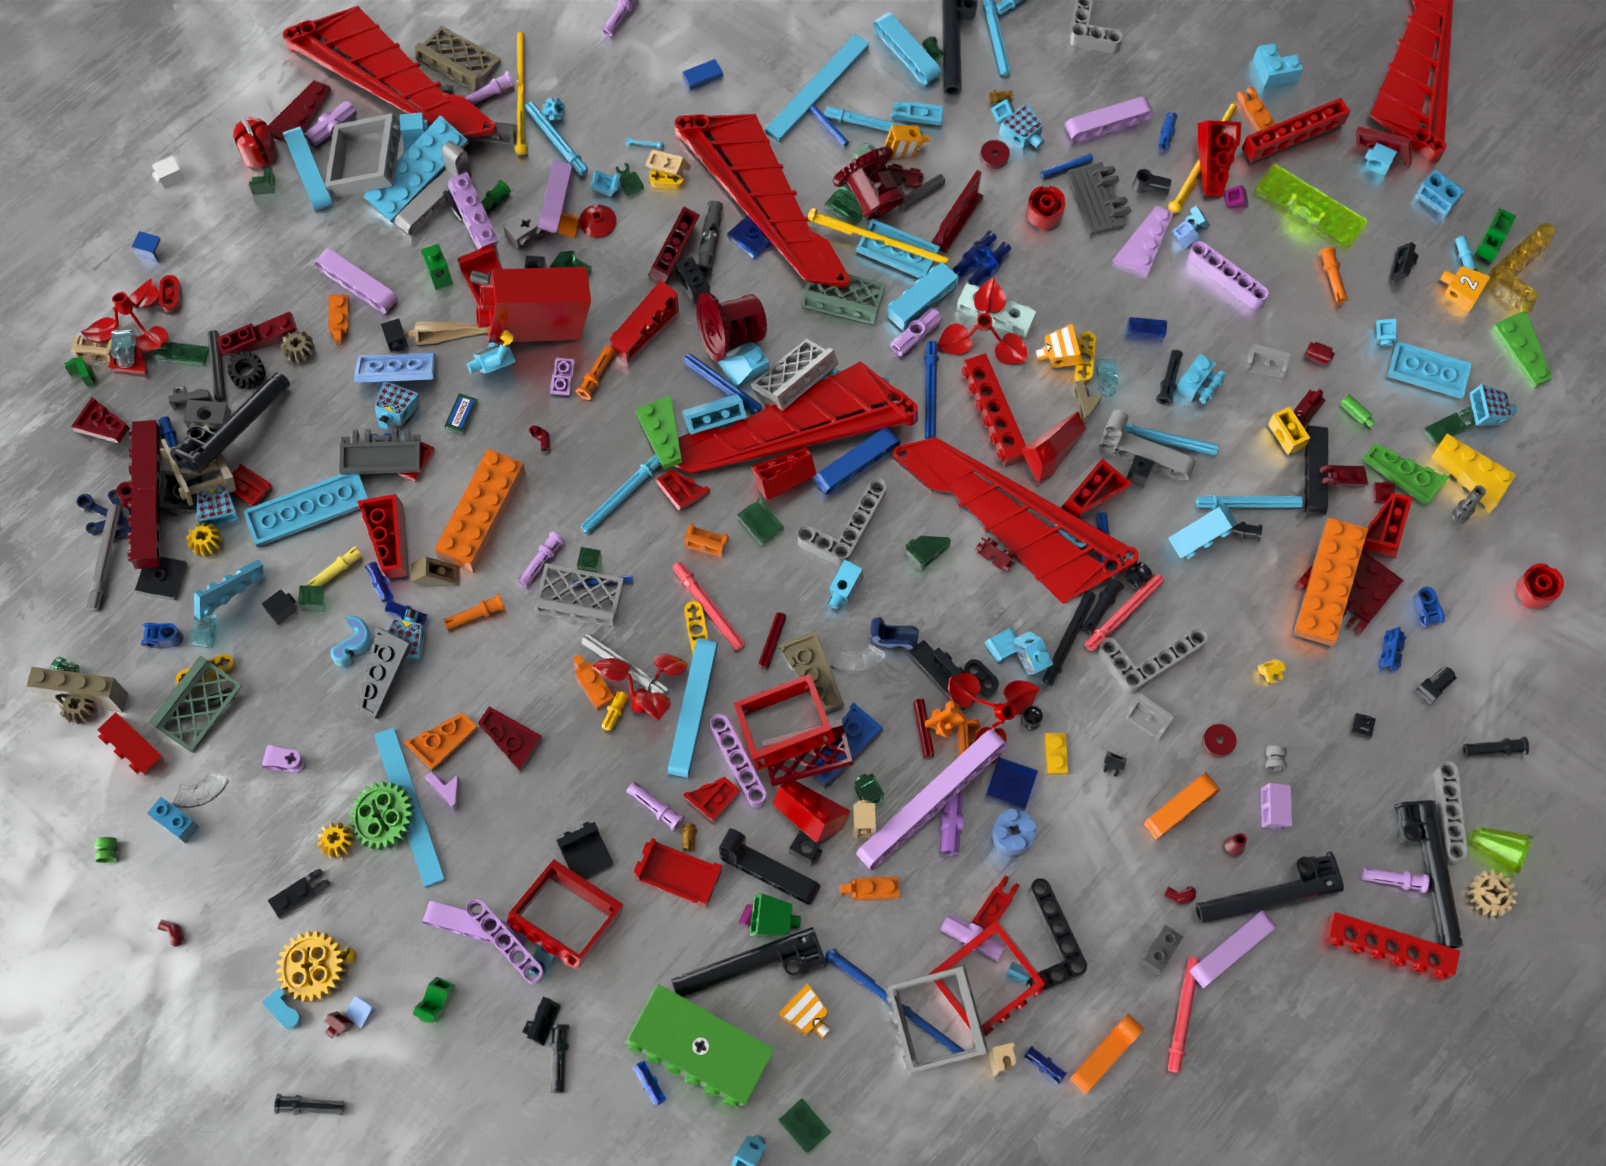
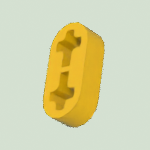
M652 170L649 174L650 184L655 188L680 189L684 185V179L674 174L658 170ZM656 176H660L658 181L655 180Z

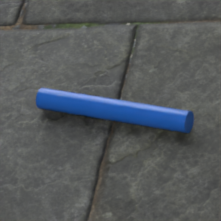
M815 105L809 108L844 147L849 144V141Z
M1090 153L1042 170L1040 172L1041 177L1045 178L1093 160V155Z
M633 575L616 576L624 578L623 584L633 583ZM595 578L585 581L588 587L599 584ZM572 580V584L576 583L579 580ZM609 582V583H607L606 585H614V584H618V583H617V582ZM580 584L575 588H582L584 587V585Z

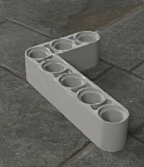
M1076 0L1069 37L1070 44L1078 48L1112 54L1117 53L1123 40L1122 32L1117 29L1089 25L1093 0Z
M448 141L441 151L445 170L395 218V224L409 235L417 232L450 200L446 199L442 193L447 190L452 195L448 187L450 178L467 172L471 179L472 172L467 152L453 141Z
M1121 410L1112 411L1099 444L1102 450L1132 462L1135 456L1138 455L1153 461V470L1183 481L1190 479L1196 463L1194 458L1125 432L1124 429L1129 416Z
M875 478L869 483L839 539L811 526L804 525L797 532V544L799 547L840 567L844 560L850 561L885 498L886 482L883 479ZM874 488H879V489H881L882 491H881V492H875L873 489H874ZM871 504L873 507L866 508L864 505ZM862 520L864 523L857 524L855 523V521ZM809 535L811 538L805 540L802 538V536ZM853 536L855 540L850 541L846 537ZM824 543L827 544L828 547L821 548L819 545ZM843 552L846 556L839 557L837 553Z
M1196 628L1138 666L1134 665L1119 643L1113 638H1106L1101 642L1098 656L1122 689L1129 694H1133L1201 651L1208 640V634L1205 630ZM1193 637L1199 638L1201 643L1195 642ZM1104 647H1110L1113 652H1106ZM1177 648H1183L1185 653H1179ZM1160 658H1166L1169 664L1163 663ZM1116 663H1122L1125 668H1118ZM1144 669H1151L1153 674H1147ZM1128 679H1134L1137 684H1130Z

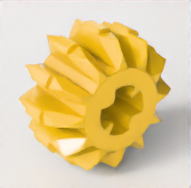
M203 522L200 527L198 524H195L196 529H189L190 535L186 536V540L189 542L187 546L196 555L201 553L205 557L207 552L213 555V549H219L218 543L222 542L219 529H215L213 524L207 525L206 522Z
M331 822L329 829L323 826L322 829L325 833L318 834V838L321 840L317 842V845L322 847L321 852L323 854L328 853L329 858H332L335 854L338 858H341L342 851L348 854L347 847H353L354 845L350 841L354 838V835L349 833L350 828L348 826L343 828L341 822L337 826ZM338 837L339 841H335L333 844L332 840H336Z

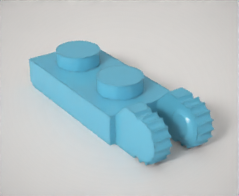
M914 102L893 103L895 112H892V120L901 122L905 120L942 126L943 106Z

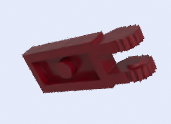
M1325 465L1320 467L1321 473H1331V477H1326L1322 480L1325 485L1342 487H1365L1369 485L1365 466Z

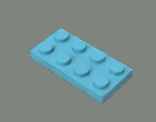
M871 219L867 227L869 231L936 254L940 251V247L874 219ZM862 236L856 247V252L918 278L925 277L934 263L933 260L893 246L884 245L885 242Z
M1397 341L1387 377L1462 399L1465 394L1472 363Z

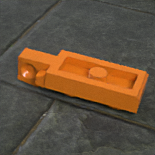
M348 294L329 295L328 329L329 333L333 334L335 345L343 344V334H347V331H349Z
M580 654L575 656L573 662L577 666V669L574 670L576 678L596 709L613 701V694L598 671L592 669V663L590 661L585 663Z
M898 876L851 879L850 884H841L840 894L852 895V899H857V901L899 899Z

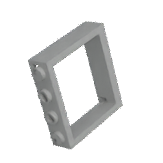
M393 113L334 125L325 180V188L334 197L393 186L401 135L400 121ZM384 131L378 172L341 179L347 138Z
M965 965L887 986V1001L889 1004L892 1003L894 1010L891 1013L894 1025H898L900 1034H897L900 1047H904L905 1055L903 1056V1061L906 1068L910 1069V1073L986 1054L989 1051ZM956 975L976 1048L918 1063L898 990Z

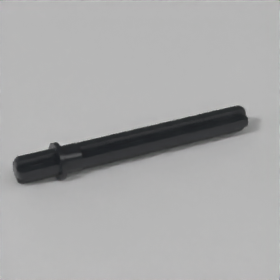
M1092 591L1084 593L1052 658L1053 665L1047 667L1048 669L1042 679V683L1046 686H1052L1058 674L1062 672L1061 667L1096 598V594Z

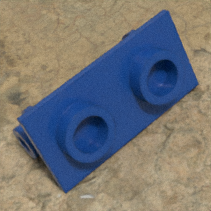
M1401 627L1386 631L1379 668L1390 666V670L1398 671V668L1401 667L1403 654L1398 653L1397 650L1403 651L1406 640L1405 633L1400 631Z

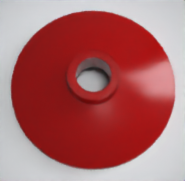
M600 204L587 207L579 217L581 230L593 238H602L609 235L615 229L617 223L613 210Z

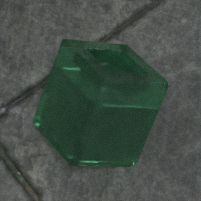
M271 167L264 168V176L252 177L249 187L253 195L275 193V175Z
M300 585L298 606L301 611L326 612V606L323 602L324 586Z

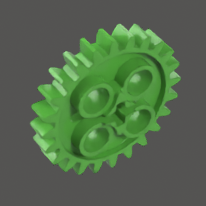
M381 781L379 786V784L374 782L372 788L365 787V794L360 791L358 792L361 797L360 799H353L356 806H350L354 813L348 815V817L353 819L348 825L355 827L351 833L357 835L355 839L360 841L362 845L368 846L371 849L383 850V847L391 849V843L398 845L397 839L405 840L403 833L411 832L407 826L414 825L410 818L416 814L411 813L410 810L414 809L415 806L409 804L412 798L407 796L408 792L402 790L401 786H395L392 782L387 784L384 781ZM389 798L388 803L384 805L385 799ZM371 808V813L366 816L367 811ZM397 815V820L393 823V817ZM379 826V831L375 834V829Z

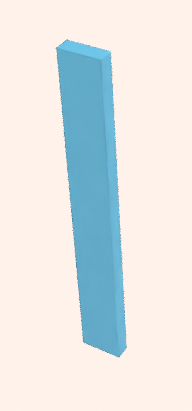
M854 34L765 128V132L780 142L809 111V108L815 105L867 50L869 42Z
M393 727L376 733L374 737L389 782L394 783L395 786L399 785L402 787V790L407 791V796L412 798L409 804L415 806L414 809L410 810L411 813L416 814L410 818L414 825L407 826L411 831L407 833L423 885L427 888L443 882L445 878L396 731Z

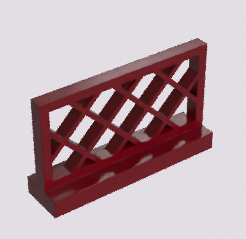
M976 170L931 241L932 244L939 246L940 251L945 254L949 252L983 200L984 195L978 193L982 174L979 170Z
M842 719L829 722L835 740L843 739L839 746L829 743L822 746L818 752L811 750L799 755L798 758H790L789 760L794 761L790 768L783 766L785 761L769 766L768 771L772 787L853 765ZM823 724L762 740V746L765 748L820 727ZM827 748L834 750L830 757L823 755ZM807 753L814 756L810 763L803 760ZM839 753L847 756L845 760H835ZM819 758L826 761L823 766L818 767L815 765ZM799 764L806 766L801 772L794 771ZM779 769L786 772L782 777H774Z

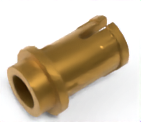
M993 90V92L989 93L990 103L997 104L1006 99L1012 102L1013 98L1011 96H1013L1012 90Z
M683 824V828H681L683 833V851H686V849L689 852L695 851V833L698 831L695 824Z

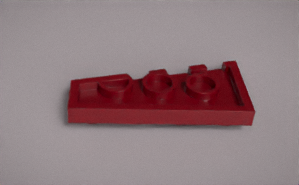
M313 80L268 125L273 138L286 143L282 132L299 126L303 134L306 133L330 94V86Z

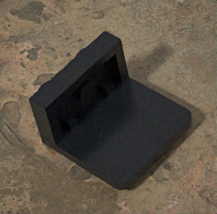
M586 822L580 825L578 830L572 833L571 831L565 832L556 840L569 869L584 879L613 865V860L595 822Z

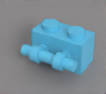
M1199 354L1179 381L1175 392L1191 402L1198 393L1201 395L1199 401L1206 403L1208 399L1213 397L1215 389L1221 386L1226 373L1220 370L1217 375L1212 374L1216 363ZM1206 381L1210 382L1208 387L1203 386Z

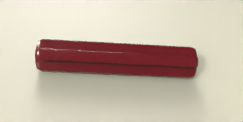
M777 612L759 660L758 665L761 668L768 669L786 620V614Z
M916 699L913 702L923 757L931 758L934 757L935 753L930 727H925V721L928 720L924 699Z

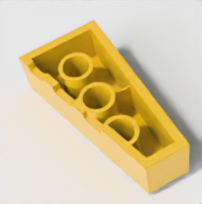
M1449 434L1445 435L1431 456V459L1448 475H1452L1458 480L1457 483L1462 488L1465 487L1471 492L1475 486L1480 485L1484 487L1486 494L1480 502L1486 506L1485 509L1489 513L1499 503L1516 475Z

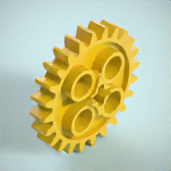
M306 931L305 936L299 933L297 935L298 940L290 938L291 946L284 944V948L287 950L285 953L279 952L283 959L276 961L277 964L281 965V968L277 969L276 972L282 974V976L277 981L284 982L281 989H288L286 994L289 996L294 995L293 999L295 1000L301 999L303 1002H308L310 999V1001L316 1002L317 997L324 1000V993L332 995L331 987L338 989V985L335 983L336 980L343 981L339 973L346 972L345 969L341 968V965L346 963V960L340 959V957L345 953L337 951L341 945L334 943L335 938H328L326 933L320 934V932L314 931L312 934V932ZM323 949V956L318 959V952ZM300 953H302L303 958L300 962H298L297 957ZM324 970L325 976L320 981L319 974ZM304 974V980L299 984V977Z

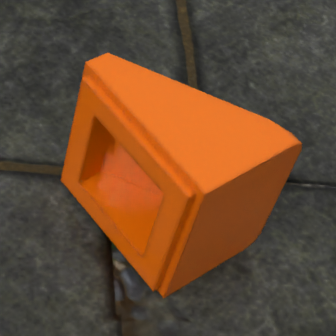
M561 212L558 232L575 238L580 229L579 217Z

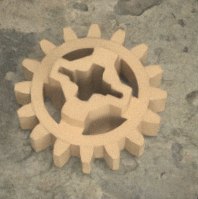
M1491 870L1489 874L1484 871L1480 874L1481 876L1477 875L1474 878L1475 882L1470 883L1469 886L1473 890L1469 891L1468 894L1474 896L1470 902H1476L1478 905L1475 909L1482 908L1483 915L1490 912L1491 917H1495L1497 913L1499 916L1505 914V911L1509 912L1512 910L1511 906L1516 904V901L1512 899L1517 896L1516 892H1512L1515 884L1509 885L1510 878H1502V872L1496 875L1494 870ZM1487 881L1485 887L1480 888L1482 883ZM1505 899L1503 905L1499 906L1501 900Z

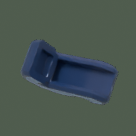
M881 617L871 620L869 639L874 644L886 648L900 646L907 650L917 647L919 629L915 626L887 625Z

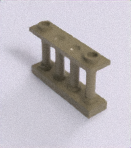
M208 425L203 426V428L210 430ZM161 440L163 448H160L161 455L164 460H168L181 487L178 488L182 500L186 499L189 506L193 505L192 494L219 485L221 487L225 486L228 493L236 491L233 476L222 454L201 473L189 471L181 474L179 468L183 466L172 459L170 451L173 448L177 449L182 444L169 448L166 440ZM212 472L219 473L218 478L190 487L185 482Z

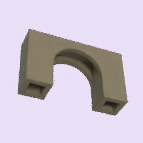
M31 667L26 685L42 702L61 704L63 703L61 697H65V694L90 699L97 703L102 710L122 713L128 696V692L114 677Z

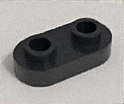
M972 659L965 664V673L972 674L979 680L980 692L982 694L992 695L997 691L999 686L998 678L981 661ZM975 669L977 673L972 674L970 670ZM989 683L991 688H986L984 684Z

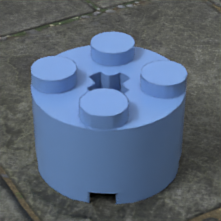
M1015 809L1003 812L997 818L992 829V839L995 848L1006 856L1026 853L1036 836V823L1027 813ZM1013 830L1017 832L1014 836L1011 835Z

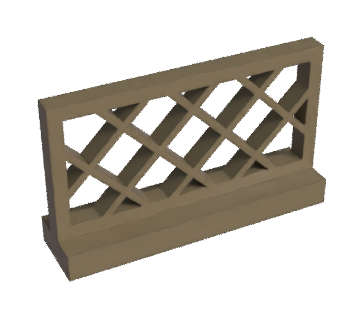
M440 26L423 44L419 42L415 46L416 60L474 92L480 88L479 83L501 62L500 57L443 26ZM443 33L449 38L439 39L438 37ZM453 43H461L464 47H453ZM450 44L451 48L441 49L440 45ZM438 45V49H431L429 46ZM468 51H476L479 55L468 56ZM465 52L466 56L456 57L455 53ZM452 53L453 57L447 58L442 54ZM484 59L493 61L492 63L483 64ZM480 60L481 64L470 65V61ZM467 61L468 66H462L457 62ZM482 69V73L480 75L472 72V70Z

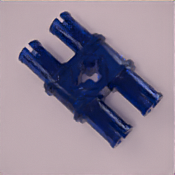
M990 230L980 240L975 241L967 252H964L962 260L953 268L955 274L960 272L958 274L959 277H962L970 267L976 269V272L967 280L970 285L974 283V285L978 286L984 278L990 277L994 269L1002 264V259L1012 250L1011 246L1003 241L994 252L991 251L988 247L997 239L995 233L990 236L992 233Z

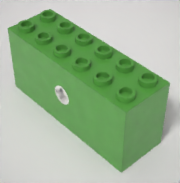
M660 984L656 985L651 991L624 1041L628 1045V1050L635 1054L642 1052L647 1055L646 1060L655 1065L661 1063L667 1066L665 1069L667 1072L675 1076L677 1074L686 1077L685 1082L695 1087L696 1085L704 1087V1092L712 1097L720 1096L724 1098L723 1103L732 1108L746 1105L774 1051V1048ZM697 1043L699 1044L698 1048L701 1050L699 1052L696 1051L697 1047L695 1046V1044Z

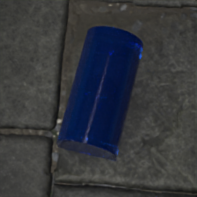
M1129 317L1127 321L1126 335L1165 338L1166 320Z

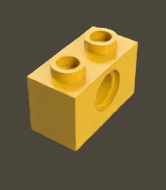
M1291 407L1273 414L1268 423L1288 456L1304 449L1310 440L1309 435Z

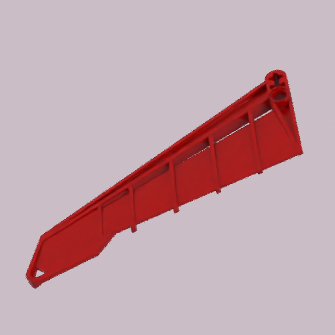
M1412 0L1415 10L1412 16L1408 14L1406 17L1410 22L1402 40L1398 39L1397 41L1399 48L1392 64L1389 63L1388 65L1389 71L1382 87L1378 91L1379 94L1370 117L1393 134L1412 139V150L1429 162L1435 163L1441 159L1447 147L1445 131L1453 0ZM1440 19H1442V21H1441L1440 33H1439V32H1438V29H1439ZM1436 39H1437V40H1438V48H1437V55H1436V60H1435V59H1433V54H1434V49H1435V44H1436ZM1431 67L1434 68L1432 87L1428 86ZM1425 95L1430 97L1428 115L1422 112ZM1420 122L1424 124L1426 128H1419Z
M359 6L314 21L306 20L283 31V38L290 51H297L408 114L422 113L424 120L428 121L429 126L441 115L466 139L490 136L497 132L495 122L490 120L465 97L444 93L438 87L441 86V83L439 81L434 83L419 68L421 66L420 63H414L399 48L400 44L394 43L380 29V26L375 24ZM320 37L324 38L326 42L321 43L319 41ZM334 48L339 49V50L342 51L344 54H346L347 56H349L351 59H350V60L345 59L344 57H342L341 55H339L338 53H336V52L333 51L332 49H334ZM359 65L363 66L365 69H367L368 71H370V72H371L372 74H374L376 77H375V78L372 77L371 75H369L368 73H366L365 71H363L362 69H360V68L357 67V66H359ZM385 82L386 84H388L390 87H392L393 89H395L397 92H399V93L402 94V95H399L398 93H396L395 91H393L392 89H390L389 87H387V86L384 85L383 83ZM485 123H487L490 127L484 129Z
M695 114L679 116L675 119V136L679 140H683L806 282L846 288L850 285V276L847 274L829 240L810 230L807 224L810 220L808 217H804L794 196L797 195L796 190H791L782 171L783 165L779 164L771 148L770 140L766 137L756 114L715 116ZM711 134L715 141H709L707 136ZM721 149L733 167H728L716 150ZM735 175H740L751 193L746 191ZM754 200H757V201H758V203L760 204V206L763 208V210L765 211V213H766L767 216L769 217V220L767 219V217L764 215V213L761 211V209L758 207V205L755 203ZM840 274H842L844 280H837Z
M860 361L814 384L784 410L779 409L777 404L771 406L767 403L765 404L766 409L741 421L736 420L734 421L735 424L727 428H710L678 437L682 463L675 465V467L691 474L902 424L912 426L918 421V406L901 390L894 388ZM884 402H885V404H886V406H883V407H880V408H876V409L871 408L872 406H875V405H878V404H881V403H884ZM860 410L865 411L863 413L850 416L841 420L836 419ZM827 421L830 422V423L825 424V425H821V426H818V427H815V428H812V429H808V430H805V431H801V430H803V429H806V428H809V427H812V426H815V425H818V424H821V423H824V422H827Z
M937 437L900 445L893 450L894 458L931 490L953 493L962 502L958 506L960 508L966 506L986 526L983 530L985 532L990 530L1036 576L1035 579L1039 580L1062 604L1100 585L1109 578L1120 575L1138 563L1139 553L1136 548L1125 545ZM906 451L905 459L899 455L900 452ZM974 472L978 473L979 475H981L982 477H984L985 479H987L988 481H990V482L993 483L994 485H990V484L987 483L985 480H983L981 477H979L978 475H976ZM999 487L1000 489H1002L1003 491H1005L1006 493L1016 498L1025 505L1021 507L1013 500L1008 498L1006 495L1001 493L999 490H997V488ZM1031 508L1057 526L1050 528L1027 510ZM1060 529L1064 530L1088 547L1081 550L1057 533V531ZM1094 550L1106 559L1100 564L1089 556L1088 553ZM1126 554H1129L1130 556L1134 555L1133 560H1125ZM1112 562L1118 568L1115 571H1109L1106 565Z

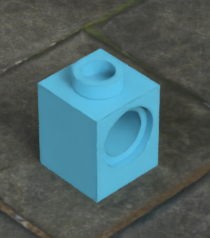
M1376 143L1374 149L1369 148L1365 159H1368L1365 167L1385 175L1397 151Z

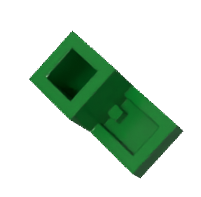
M436 976L428 984L423 1000L415 1006L412 1015L418 1017L423 1022L438 1023L450 1003L456 985Z

